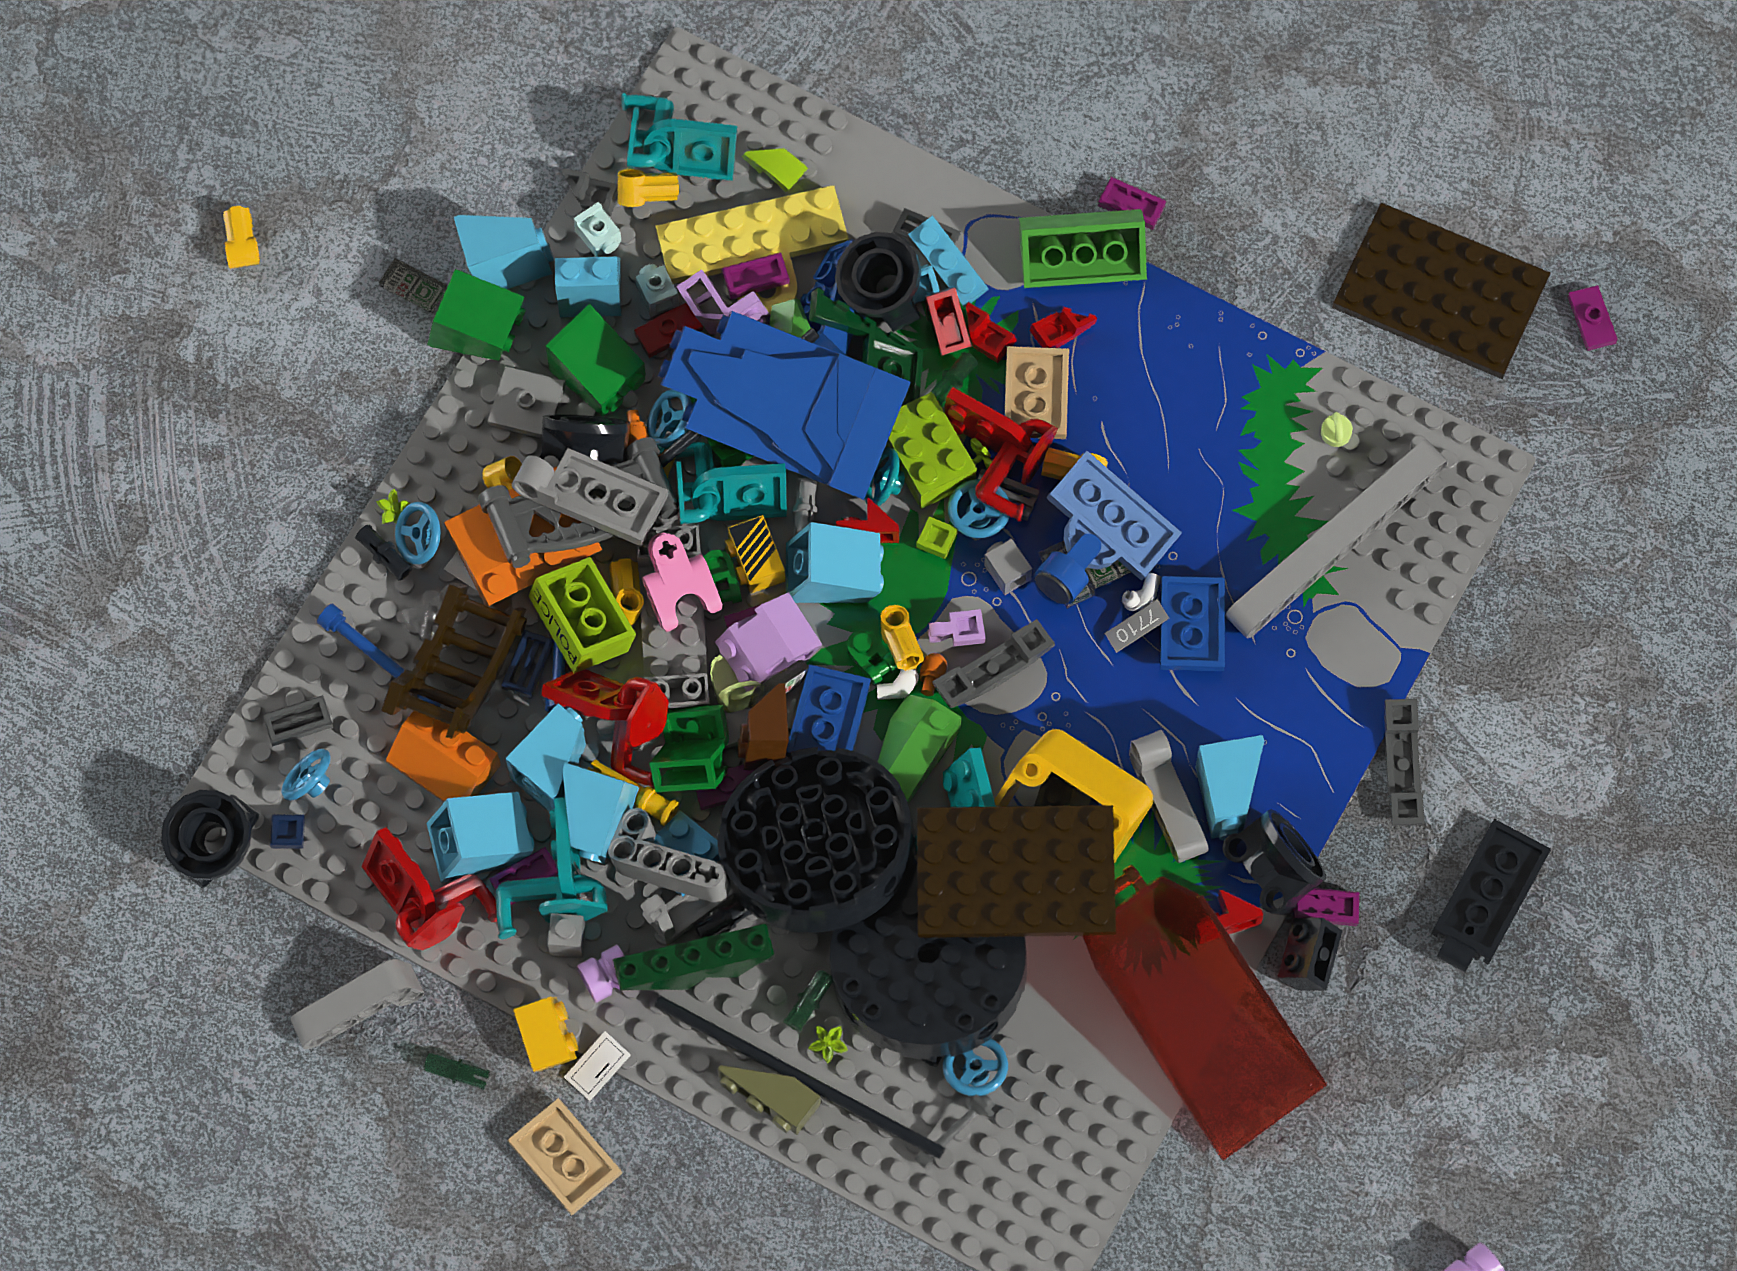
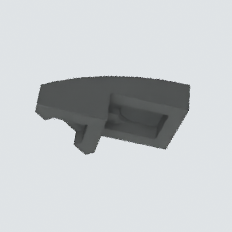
M563 168L562 173L582 209L587 210L599 202L605 213L609 216L612 215L618 200L617 183L590 179L587 172Z

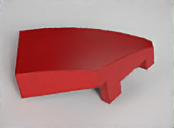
M968 302L966 304V311L973 347L991 360L999 363L1007 353V346L1012 347L1016 343L1015 334L992 322L988 313Z
M1063 307L1061 313L1055 312L1033 323L1029 331L1042 348H1059L1093 326L1098 318L1093 314H1089L1087 317L1072 313L1070 308Z

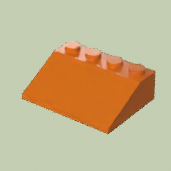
M513 488L508 490L511 498L521 496ZM480 504L443 522L486 606H490L534 584L535 579L539 576L578 562L602 550L598 542L570 550L530 554L531 560L527 565L514 568L506 558L489 515L482 511ZM563 513L560 515L559 524L562 527L567 528L572 523H582V521ZM536 514L533 515L529 534L532 537H539L543 532L552 533L555 530L552 524Z

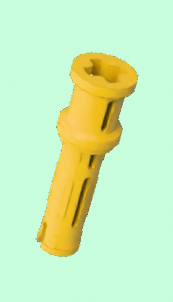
M596 759L591 763L594 766L593 769L588 767L587 770L639 786L634 802L635 808L645 810L648 814L660 820L662 826L665 827L676 815L679 808L678 801H670L657 794L654 788L648 786L644 788Z

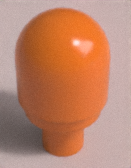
M638 410L627 411V421L630 422L629 446L634 441L649 437L645 422L640 421Z
M939 653L928 654L921 665L919 673L920 680L923 682L921 693L926 696L934 695L935 687L932 682L946 674L947 661Z

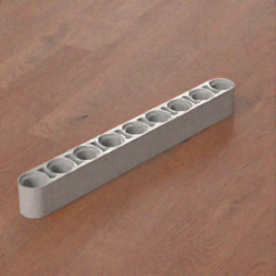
M1427 440L1421 441L1228 609L1225 617L1247 639L1251 638L1438 476L1448 464V460Z

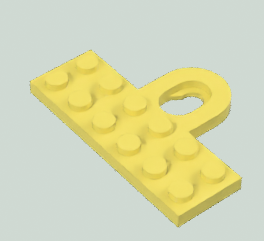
M834 185L655 226L665 268L673 284L684 282L700 270H703L707 276L722 273V268L781 252L790 284L776 287L775 294L770 298H763L758 292L755 293L770 314L772 305L797 298V280L791 257L826 250L849 240ZM745 296L738 297V298H737V301H739L740 299H742V298L745 297Z

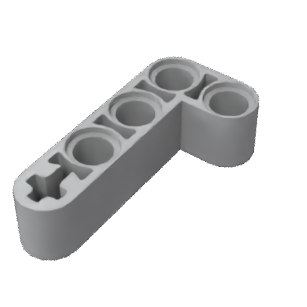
M1159 730L1131 741L1129 756L1138 779L1146 784L1153 793L1151 808L1176 862L1181 863L1208 852V844L1171 763L1172 752L1164 732Z
M633 808L624 813L608 847V854L619 874L710 902H719L728 896L731 889L730 883L723 867L719 863L654 844L656 832L647 812L641 808ZM643 826L640 830L633 831L635 828ZM631 853L626 858H621L624 854ZM654 862H659L658 865L649 867ZM686 870L689 871L685 875L679 876L681 872Z
M392 959L374 967L298 1011L290 1018V1021L303 1049H311L325 1043L391 1004L405 1006L419 1000L424 995V991L412 965L399 959Z

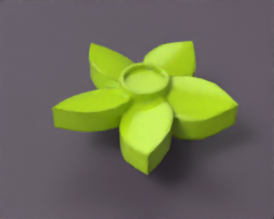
M976 438L970 440L971 447L977 457L972 461L976 465L983 460L988 469L992 463L991 454Z
M395 489L390 491L388 500L381 499L376 501L379 507L384 510L381 517L383 524L392 521L397 523L402 510L411 504L408 501L398 502V494Z
M817 1026L816 1034L819 1040L814 1041L808 1048L814 1052L822 1051L823 1058L827 1064L831 1061L834 1052L842 1053L848 1051L846 1045L839 1040L842 1036L841 1026L832 1028L829 1034L824 1028Z

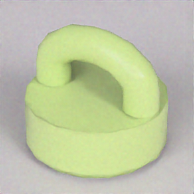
M1335 412L1322 423L1321 436L1324 442L1332 447L1344 446L1352 436L1353 427L1347 417Z

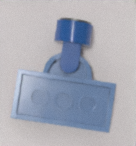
M1086 451L1046 497L1070 518L1064 530V543L1068 553L1052 552L1035 572V581L1047 597L1060 604H1071L1088 584L1089 578L1085 571L1086 568L1098 570L1109 567L1118 560L1142 581L1182 532L1092 454Z

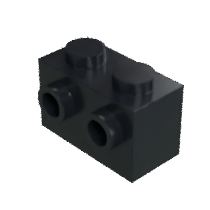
M1294 918L1277 978L1297 991H1327L1343 930L1324 918Z

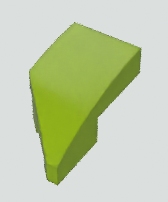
M785 148L746 151L741 156L759 174L764 172L785 192L789 191L808 169Z

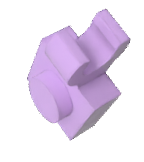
M981 609L949 613V622L930 623L928 629L929 643L941 642L948 638H952L953 647L985 643L986 638Z

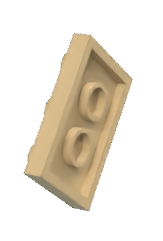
M1007 346L1004 416L1013 420L1018 425L1030 419L1044 420L1058 428L1054 439H1066L1069 349ZM1035 431L1030 436V438L1042 437V435Z
M559 1098L508 1139L511 1147L571 1216L622 1174L621 1169Z

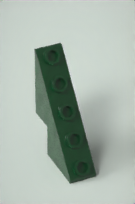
M761 924L613 959V964L620 990H688L706 978L739 977L773 956L774 951L767 924Z

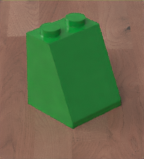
M455 269L432 322L427 346L499 361L503 351L509 353L515 339V335L511 334L514 325L520 327L526 313V309L522 308L524 296Z
M590 304L545 346L549 371L558 379L565 380V385L602 417L609 411L614 412L624 400L623 397L631 390H637L645 381V363Z

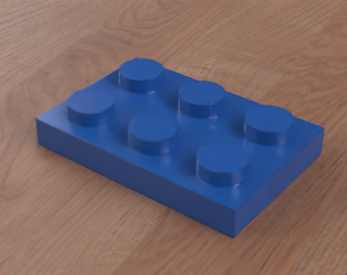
M1162 576L1161 605L1169 619L1161 624L1160 670L1224 671L1225 578Z
M809 664L790 733L786 756H791L790 752L813 747H818L819 751H836V748L853 751L871 679Z

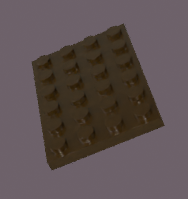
M1381 202L1339 289L1332 308L1503 380L1551 272Z
M1113 805L917 808L918 938L1116 935Z

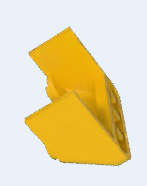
M1059 729L1047 731L1019 760L995 797V804L1000 807H1007L1022 783L1030 787L1039 786L1053 772L1100 804L1113 805L1115 863L1153 804L1151 789L1065 731Z

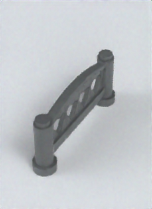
M641 438L627 447L626 454L629 461L613 465L612 467L667 489L668 497L658 515H661L662 519L672 518L679 512V503L658 458L659 448L654 438ZM503 485L490 487L478 496L481 509L489 515L506 558L514 568L527 565L531 560L529 556L533 553L557 552L580 548L615 536L584 522L572 523L567 528L562 527L559 524L560 512L523 496L511 498L507 487ZM593 489L589 492V496L592 498L593 495H596L602 499L606 493L601 489ZM633 503L628 508H622L619 504L617 505L622 511H631L635 507ZM536 514L552 524L555 530L552 533L543 532L539 537H532L529 534L533 515Z

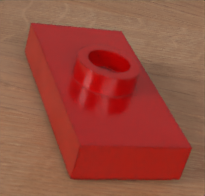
M684 303L635 328L634 334L648 357L651 358L670 348L669 346L676 330L682 331L683 326L701 332L703 331V325L693 314L688 304Z

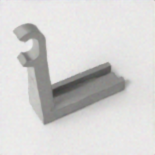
M730 889L728 896L719 902H710L687 894L684 897L677 895L667 904L664 903L659 895H654L642 903L640 907L644 911L642 913L644 918L668 946L735 895L732 889Z

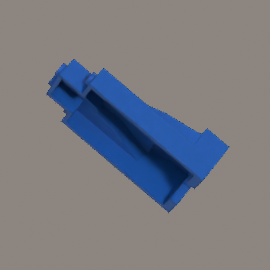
M730 311L728 316L722 315L716 332L721 334L719 339L683 326L682 331H675L669 346L674 349L670 361L664 359L658 377L663 378L661 385L695 398L693 404L687 403L681 420L686 422L684 428L773 464L785 463V468L864 500L910 386V381L840 353L833 352L734 311Z

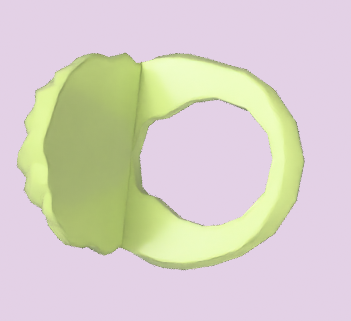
M720 654L712 660L710 666L711 682L719 705H723L724 710L728 713L740 711L747 707L753 708L760 701V695L764 690L763 685L756 681L738 682L736 674L729 663ZM745 686H755L748 692L744 689Z

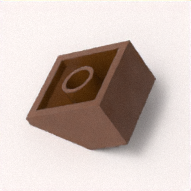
M778 683L748 712L746 724H741L737 753L738 758L744 759V770H756L770 760L776 762L785 758L789 741L785 683Z

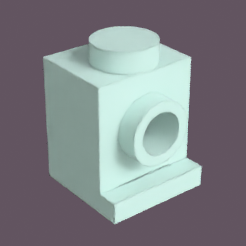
M599 202L574 218L575 232L595 257L613 252L619 246V243L622 242L620 230L605 213Z
M655 264L647 265L639 271L640 275L635 276L638 291L651 317L679 306L678 292L674 288L664 265L657 267Z

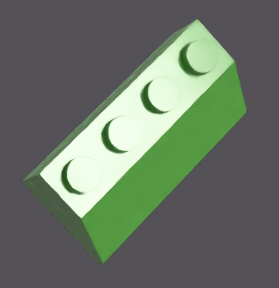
M1141 209L1019 218L1024 288L1147 280L1145 220Z

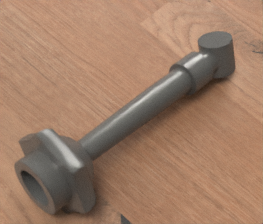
M987 1095L969 1096L971 1109L949 1128L936 1143L945 1147L976 1115L992 1117L995 1114L991 1110L995 1105L994 1102ZM922 1151L915 1160L926 1169L933 1162L934 1156Z

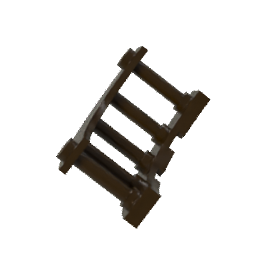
M460 582L449 584L434 620V625L438 626L432 640L425 639L413 659V663L417 664L412 671L405 669L400 676L391 681L381 709L382 712L393 716L399 711L409 708L449 724L446 737L450 739L467 731L470 721L480 709L494 685L516 635L521 636L527 624V618L524 617L526 608H515L512 610L511 615L469 599V595L466 594L469 586ZM466 611L506 627L498 647L494 648L456 633L455 628L452 627L458 613ZM452 644L490 659L491 661L483 676L480 677L440 661L438 656L444 645L449 646ZM438 673L471 686L474 690L464 700L425 684V679L428 674ZM420 696L455 709V712L453 713L418 698Z

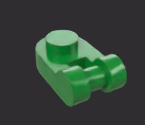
M722 550L708 552L704 559L715 586L723 582L728 583L729 589L718 591L721 602L732 601L733 604L742 602L738 580L730 555Z
M857 630L849 636L847 653L865 677L871 679L872 685L875 686L883 680L882 676L889 671L893 673L898 669L892 654L871 631ZM878 657L881 662L874 667L870 662Z

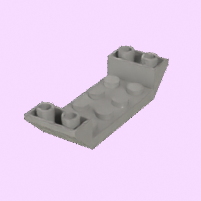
M699 525L651 528L642 546L636 545L640 593L644 598V605L641 610L643 678L657 683L668 698V708L709 706L705 616L701 601L692 593L684 594L680 597L675 606L678 625L674 630L666 633L659 626L642 581V577L655 572L647 549L648 542L654 535L664 532L678 537L689 559L701 554ZM662 542L663 548L659 550V553L669 556L668 550L672 548V545Z

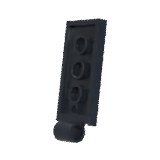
M1494 819L1433 928L1431 935L1437 937L1438 934L1447 937L1437 958L1465 973L1476 953L1484 957L1483 962L1489 965L1545 863L1551 848ZM1469 929L1473 934L1467 935L1465 930Z

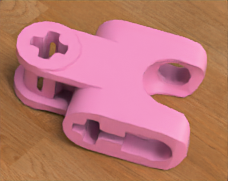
M664 532L654 535L648 542L647 549L655 572L642 577V581L659 626L666 633L677 627L678 620L675 606L678 599L684 594H695L701 601L703 609L714 614L721 611L722 602L703 555L699 554L688 559L683 544L678 537ZM662 542L672 545V548L668 550L669 556L659 553V550L663 548Z

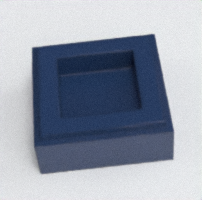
M272 814L271 849H304L305 816Z

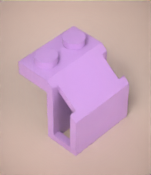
M700 270L676 286L693 314L709 334L718 333L716 330L722 315L728 316L730 311L737 312L766 325L770 322L771 314L754 291L729 307L703 270ZM702 280L708 291L694 300L686 289ZM713 297L723 314L703 313L699 306Z
M789 592L761 604L754 609L756 614L734 623L715 641L721 655L727 660L736 674L738 682L756 681L762 685L771 676L809 659L822 646V643ZM745 686L744 689L748 692L755 686Z

